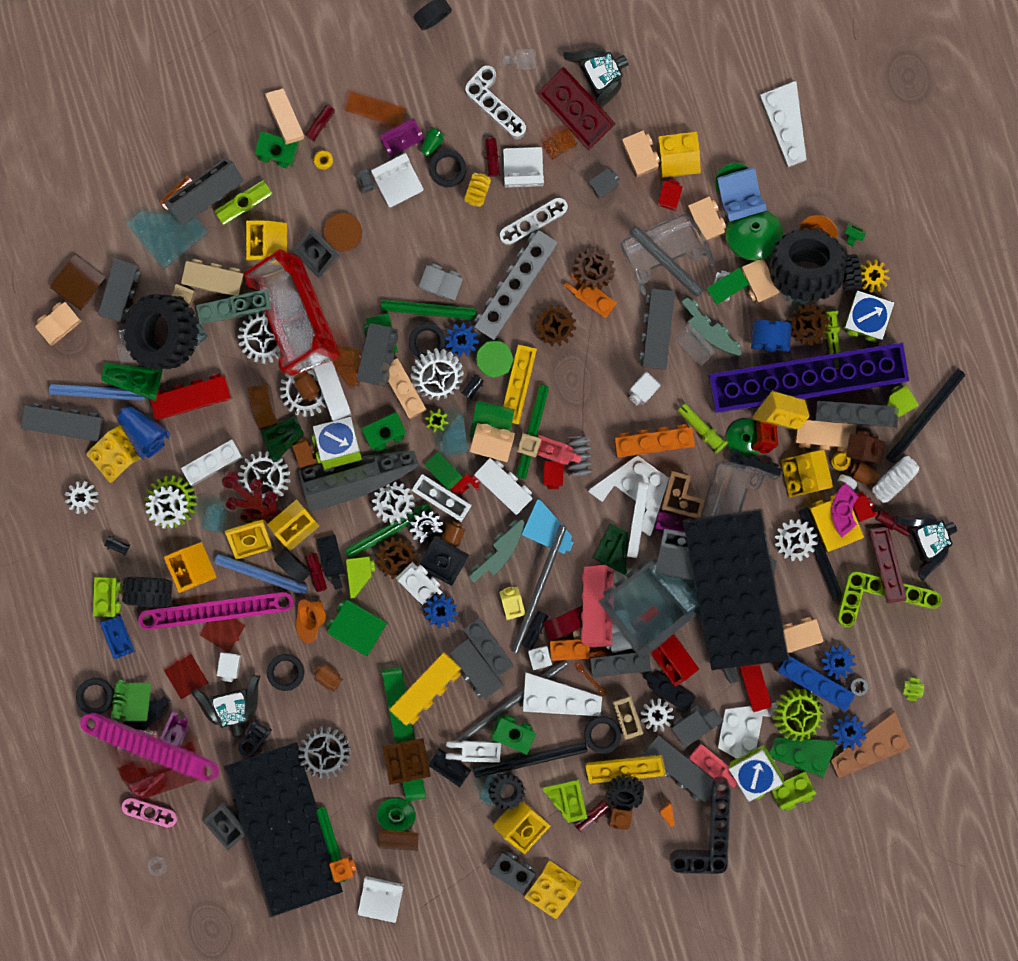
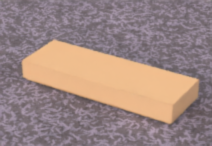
M284 89L266 93L265 99L285 144L303 140L304 134Z

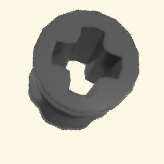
M370 169L355 174V178L358 179L361 186L360 192L362 194L377 188L370 175Z

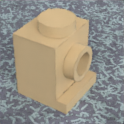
M176 284L172 296L183 297L189 304V307H191L196 292Z

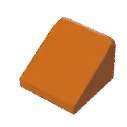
M669 802L659 810V813L669 826L673 827L672 803Z

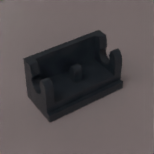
M439 748L429 762V767L460 788L471 770L458 760L446 759L447 753Z

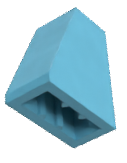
M537 499L522 536L551 548L559 525L562 524L543 502ZM567 530L558 550L562 554H565L566 551L570 552L574 543L571 540L572 535Z

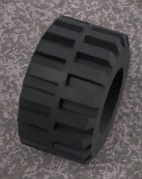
M126 577L123 579L122 603L143 607H168L171 605L173 582L162 578Z

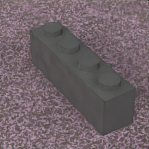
M225 157L163 203L173 219L182 226L192 221L193 217L206 211L212 203L221 200L226 193L238 188L244 180L235 164Z
M651 289V293H647L646 305H649V311L644 314V324H647L646 332H642L641 340L645 347L644 351H640L639 362L643 363V368L666 370L675 291Z
M818 401L816 421L897 428L899 408Z
M30 403V406H24L21 429L99 441L102 436L104 419L99 418L100 414L88 412V416L80 415L81 411L69 409L67 413L61 412L60 407L50 406L49 409H43L41 404Z
M657 734L643 753L646 756L662 755L666 771L665 776L668 778L670 775L676 779L675 784L681 789H689L692 792L690 796L696 801L700 802L702 800L706 802L711 796V786L714 779Z

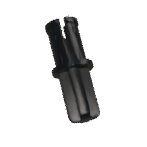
M537 611L522 643L525 648L532 650L539 634L543 633L541 632L544 626L543 623L549 617L545 613Z

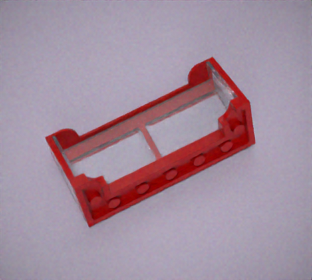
M279 249L244 273L245 283L250 290L256 292L268 289L272 309L266 310L265 313L282 354L278 359V366L282 372L294 376L341 356L300 257Z

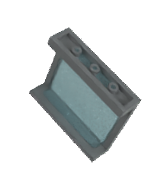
M655 558L649 563L645 560L637 566L638 571L636 569L630 571L625 575L627 577L626 580L624 577L614 584L616 588L614 589L611 586L602 593L604 597L598 601L640 658L652 652L697 615L693 609L683 614L649 569L650 566L657 562Z

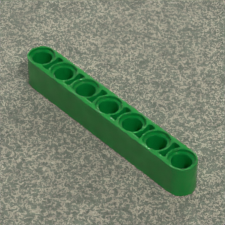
M402 667L383 669L382 675L395 743L414 740L413 725L409 723L406 726L390 711V708L406 693ZM423 779L403 782L407 802L426 799Z

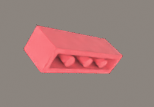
M606 565L584 567V573L582 574L584 586L582 593L583 611L581 619L583 630L581 631L582 644L589 647L612 646L613 621L598 602L604 597L602 593L611 586L613 587L614 569ZM612 596L611 598H609V599L607 600V603L609 604V606H610V607L612 608V610H613V596Z

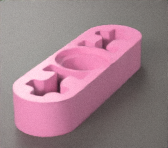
M128 798L122 804V811L126 815L163 827H172L178 820V815L174 810L137 798ZM132 801L134 802V806L139 808L141 807V804H143L144 806L142 807L140 812L141 815L137 814L139 810L133 809L130 812L129 808L126 807V804H130ZM147 807L154 808L155 816L153 818L145 816L144 811ZM159 810H162L161 815L166 816L170 813L171 817L174 818L169 823H166L165 818L160 817L159 821L156 819L159 816Z

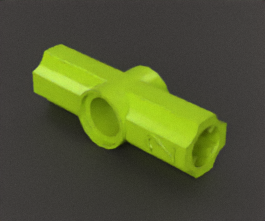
M262 180L215 210V213L222 224L226 225L241 214L249 212L252 207L273 194L265 181ZM242 198L249 200L246 207L239 206V201Z

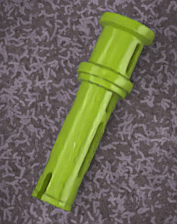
M839 311L823 312V314L830 315L826 319L827 321H830V317L832 319V326L827 325L831 332H825L827 334L829 355L834 354L833 342L835 344V352L840 353L838 332H840L841 328L838 326L837 319ZM836 358L833 360L836 366L835 370H838L840 368L839 359Z
M687 403L677 411L703 437V442H707L714 449L716 455L728 444L727 441H724L716 433L717 430L710 429Z

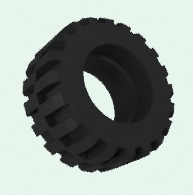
M803 228L801 231H798V229L793 230L791 234L786 233L777 240L772 249L770 263L771 281L778 290H781L783 295L786 297L789 295L793 300L800 299L802 302H808V300L817 302L821 298L823 300L827 299L838 291L844 279L846 253L843 246L838 244L839 241L836 238H831L830 234L826 232L821 233L817 229L813 231ZM808 261L819 265L820 268L805 269L795 263Z
M149 294L136 301L137 304L134 303L130 307L131 312H127L125 317L127 320L123 324V329H125L123 340L127 343L125 347L127 351L131 352L130 356L132 359L137 360L136 362L139 365L150 369H171L185 364L189 360L188 356L193 355L195 351L194 346L198 344L197 317H194V310L189 307L185 300H181L177 296ZM162 315L168 325V337L163 347L159 348L154 338V327Z

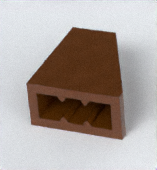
M268 384L248 387L250 404L258 428L276 425L277 418L271 387Z

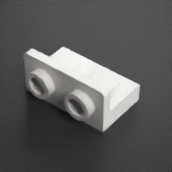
M412 562L396 577L422 605L436 592L439 595L442 593L438 588L440 583L434 577L429 579L426 576L428 574L427 570L421 564L417 567Z

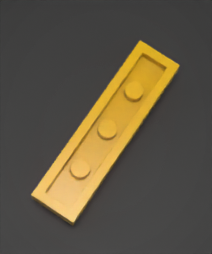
M519 344L503 407L515 409L512 423L517 425L520 422L537 351L536 348Z
M662 755L589 762L585 765L589 784L610 782L612 778L616 779L618 775L621 778L622 775H626L628 778L631 775L632 779L635 777L640 779L665 776L666 774Z

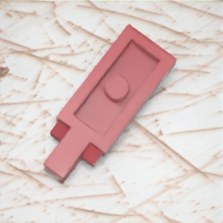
M541 435L538 436L541 442L537 455L561 464L568 465L569 460L580 463L582 456L572 453L574 448Z
M701 743L688 757L689 760L713 779L722 776L729 781V785L733 788L737 785L735 778L731 776L729 766Z

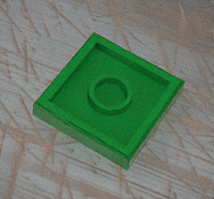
M477 401L469 437H474L477 423L488 424L494 428L510 431L515 409Z

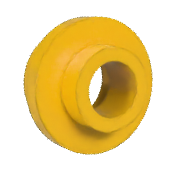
M326 150L318 151L314 156V164L318 169L326 170L332 166L333 157ZM322 157L327 158V162L324 164L320 163Z

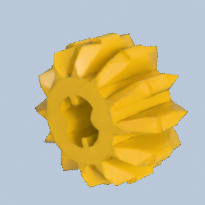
M474 173L466 191L465 202L472 206L481 207L489 189L490 177L481 173Z
M876 259L873 261V265L868 260L866 261V266H860V269L863 271L861 273V280L865 283L862 289L865 290L869 286L870 293L874 291V287L877 292H880V285L884 288L887 286V283L883 280H890L889 276L884 275L889 272V269H882L885 265L883 262L877 266L878 260ZM872 272L878 275V278L874 281L871 280L872 277L869 278V274Z

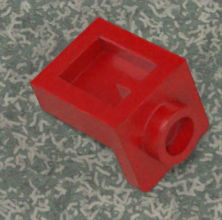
M759 421L756 424L758 441L752 445V450L767 454L778 446L777 426Z
M466 474L450 490L455 495L457 493L462 495L469 489L467 485L471 483L478 491L480 490L478 486L480 481L474 475L470 477Z

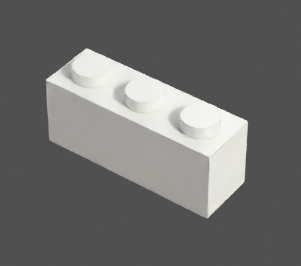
M646 372L628 392L630 395L629 399L636 406L638 404L643 406L661 385Z
M230 440L181 469L189 484L194 486L244 457L236 442Z
M490 458L474 476L517 516L533 499L530 496L532 492L525 485L521 488L516 483L518 479L511 472L507 474L503 471L504 465L500 461Z
M423 474L412 489L413 492L460 522L463 521L472 505Z

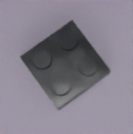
M435 536L420 564L429 574L452 586L469 554Z

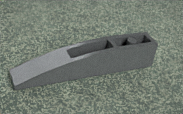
M415 451L361 456L362 460L325 470L322 463L298 470L310 512L364 496L401 478L419 466Z
M664 529L655 573L694 581L685 533ZM771 559V561H772V566H773V572H774V575H775V569H776V563H777V561L774 560V559Z

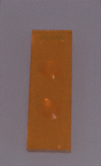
M350 92L345 111L398 127L403 122L406 108Z

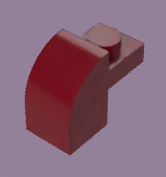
M583 605L543 623L550 641L583 627L581 619Z

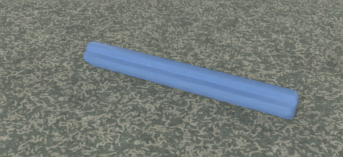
M50 384L49 394L145 400V397L122 388Z
M217 554L214 561L219 566L302 595L306 593L308 588L306 584H299L292 579Z

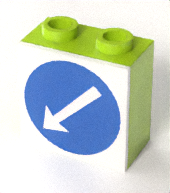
M856 291L843 330H846V334L850 336H864L866 341L872 343L881 341L894 302Z
M351 417L313 426L315 435H312L314 447L318 446L319 452H316L318 464H323L324 470L362 460Z
M764 744L730 762L729 770L749 802L762 798L765 793L771 790L775 791L783 784L784 776Z

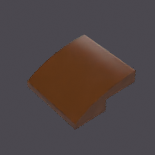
M74 255L53 281L50 288L81 311L92 299L97 289L104 283L106 277Z
M424 738L382 746L389 785L431 777Z
M379 830V849L418 851L419 833Z

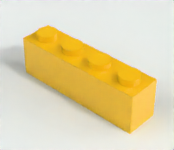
M444 652L390 708V711L406 726L409 723L413 725L421 717L418 713L423 708L427 711L434 703L432 699L436 694L440 697L447 690L445 685L450 680L454 682L461 675L459 672L461 667Z

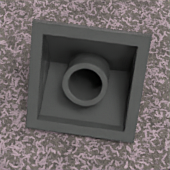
M312 227L309 228L292 250L318 278L340 259L339 254Z
M226 801L203 820L204 824L227 851L245 837L239 816Z

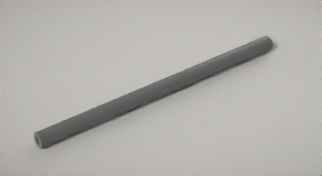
M559 525L511 650L514 653L519 654L567 527Z
M562 660L540 677L551 679L567 667L568 664L565 660ZM524 689L458 736L454 741L468 740L495 720L498 715H502L523 699Z

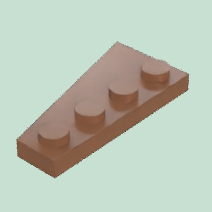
M895 712L864 734L867 738L866 741L860 740L862 743L861 747L855 744L852 751L850 746H848L830 760L838 778L910 748Z

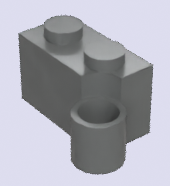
M696 705L688 711L689 715L684 718L680 716L672 722L673 726H671V729L682 745L687 747L708 731L720 725L723 719L715 708L707 712L703 705L700 707Z

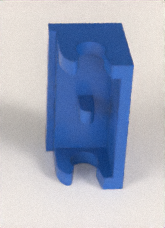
M117 616L100 623L114 659L135 652L122 616Z

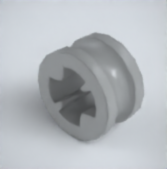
M856 678L851 681L850 690L857 696H862L867 693L868 684L864 679ZM861 681L864 689L862 692L860 690L856 692L854 684L856 682L860 684Z

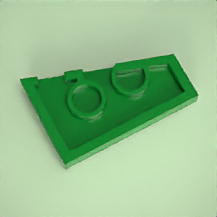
M105 363L101 374V381L156 401L163 377V370Z
M775 738L770 755L774 760L824 778L837 741L807 739L792 741L788 738Z

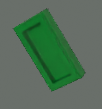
M738 268L706 288L714 303L718 305L750 285L741 269Z
M439 452L424 464L448 490L463 478Z

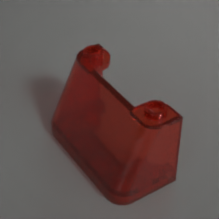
M198 739L180 747L204 757ZM134 762L118 767L122 781L137 799H146L199 780L192 776H186L185 773H179L177 770H172V768H165L148 774L146 767L139 768L134 765ZM205 766V769H204V771H205L206 774H207V771H208V770H207V766Z

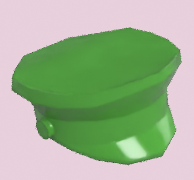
M501 341L486 342L475 352V361L478 368L483 374L491 378L507 374L514 360L508 345Z

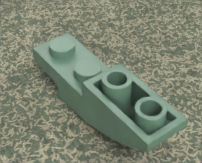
M268 289L196 305L201 325L235 319L272 309Z
M687 297L680 303L692 318L686 324L702 340L726 354L736 357L742 354L740 351L742 349L741 345L736 340H731L728 336L730 332L725 325L722 324L720 326L717 323L711 327V320L706 314L702 315L698 309L700 307L694 299L690 300Z
M516 519L508 526L510 530L505 535L501 532L493 539L495 541L493 546L497 552L491 551L484 558L486 562L483 565L479 566L477 564L469 571L471 573L469 578L473 583L488 570L494 576L508 561L521 537L524 526L523 520L518 521Z

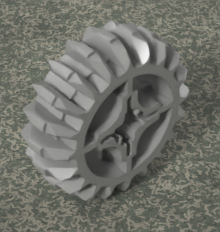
M320 726V733H317V730L314 728L312 729L314 736L307 733L306 737L309 740H301V743L306 746L299 747V750L304 751V754H300L298 757L305 758V761H302L300 764L301 766L308 764L305 771L308 772L310 769H313L314 771L311 774L313 777L316 775V772H319V779H322L323 773H326V778L330 779V772H332L334 777H337L336 769L342 773L344 769L341 767V764L344 766L349 764L344 761V758H351V755L345 754V752L351 751V747H344V745L349 743V740L342 742L341 739L345 735L342 733L339 737L336 736L338 729L330 733V726L327 727V732H324L323 726ZM324 737L321 747H310L315 739ZM330 738L338 743L341 752L331 749ZM326 746L327 752L331 754L326 756L327 758L324 759L323 763V754L317 751L323 750ZM309 753H312L319 757V767L313 764V762L310 759ZM329 758H340L335 766L325 769Z

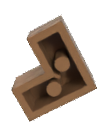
M671 471L661 510L691 518L701 517L705 500L686 495L691 476Z

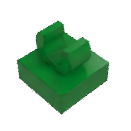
M848 223L845 229V234L849 235L846 244L853 247L857 239L863 241L866 230Z

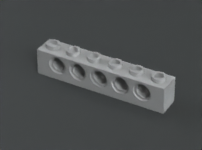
M540 230L536 234L532 232L527 240L529 245L526 249L522 248L516 257L518 262L515 266L511 264L506 272L508 277L504 282L500 281L495 289L497 294L494 298L490 297L484 305L487 309L483 315L479 313L473 322L476 324L474 328L492 341H495L558 245L557 241ZM532 248H539L542 252L541 255L533 257L530 253ZM528 264L531 270L529 273H522L520 266ZM510 281H519L520 287L516 290L509 287ZM507 296L510 302L508 305L502 306L498 302L499 298ZM491 312H496L499 315V319L496 322L488 320V315Z

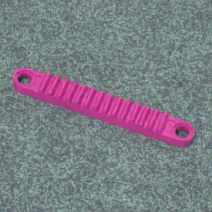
M280 592L147 610L140 614L138 622L141 628L152 630L285 612L293 607L294 599L291 594ZM282 596H286L289 599V605L285 608L281 607L278 603L279 598ZM148 614L154 618V622L150 626L145 625L143 622L144 616Z
M90 713L84 715L80 720L81 729L85 733L99 738L98 740L112 743L113 746H119L118 748H124L125 751H131L132 754H138V756L145 757V759H151L152 762H158L159 765H165L166 768H172V770H177L179 773H185L186 776H192L208 782L216 779L219 775V767L214 761L99 714ZM89 718H91V719L94 720V723H95L94 728H90V727H89V725H88V719H89ZM205 766H209L212 769L211 776L206 775L204 771Z

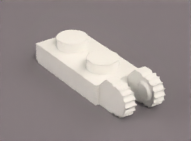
M446 742V746L449 748H461V754L447 753L446 759L468 762H500L501 743Z

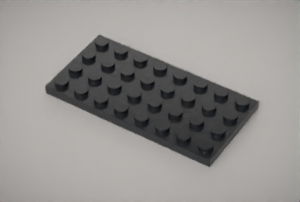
M762 508L685 519L683 524L711 671L789 660Z
M297 742L223 766L269 917L283 914L343 892L341 884L334 881L331 872V858L316 813L317 805L305 766L300 764L303 760L298 757L301 753Z

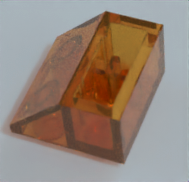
M337 345L341 356L334 360L333 365L350 389L355 390V387L360 384V381H357V376L362 358L361 350Z

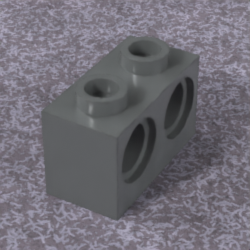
M502 851L490 869V873L523 894L535 876L534 867L525 861L523 864L517 861V856L512 852L507 851L505 853ZM507 860L510 862L511 867L508 870H502L500 863ZM524 871L527 874V878L524 881H519L516 878V874Z

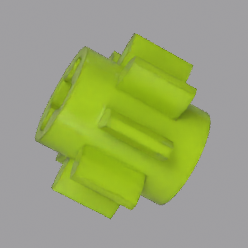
M440 409L435 414L433 411H430V418L425 417L427 421H430L427 428L432 426L434 433L439 428L444 432L443 425H449V422L444 421V418L448 415L444 414L442 416ZM434 416L442 418L440 426L432 424Z
M909 677V681L903 682L902 695L907 696L906 700L917 702V697H923L924 683H920L919 678Z

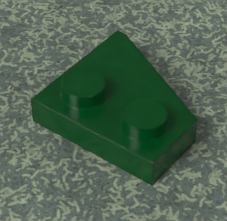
M296 415L261 431L272 461L276 462L304 434Z
M609 524L592 558L626 575L628 532Z

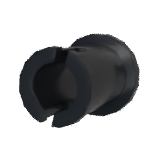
M475 374L474 377L471 376V381L461 393L471 400L478 389L484 386L482 384L485 381Z
M114 535L108 536L104 544L107 550L112 549L126 556L131 545L116 539Z

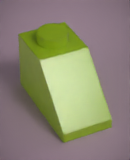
M898 385L890 390L892 394L887 397L885 405L899 408L898 418L919 406L907 385L904 387Z
M370 557L346 559L351 598H356L373 576L372 572H376L375 561L371 560Z

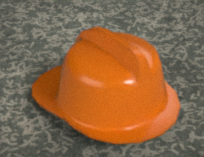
M304 599L298 603L296 630L299 638L304 643L310 644L316 640L318 628L326 621V613L322 601L310 602Z

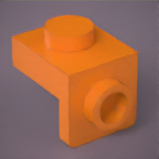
M350 856L330 863L335 882L352 878L355 875L354 871H357L354 859L350 860Z

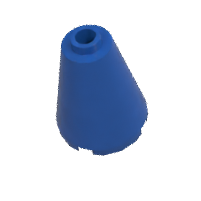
M124 407L119 411L117 420L142 460H145L144 456L150 458L158 453L165 445L163 443L165 438L169 440L170 432L166 428L133 407Z

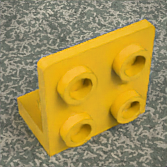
M121 425L107 432L86 453L109 483L114 482L130 465L141 459Z
M549 860L524 898L554 919H557L576 894L581 881Z

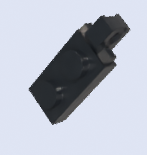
M731 451L728 463L777 479L782 473V468H778V464L773 462L765 464L760 462L759 458L753 456L745 458L739 451Z
M336 535L316 539L327 580L333 581L335 590L343 588L341 578L345 577V570Z
M649 672L644 676V679L652 683L649 688L685 713L696 698V696L681 686L675 687L669 678L660 673L657 677Z
M164 695L158 701L156 698H153L149 702L147 721H125L123 724L144 732L166 711L163 707L171 700L167 695Z

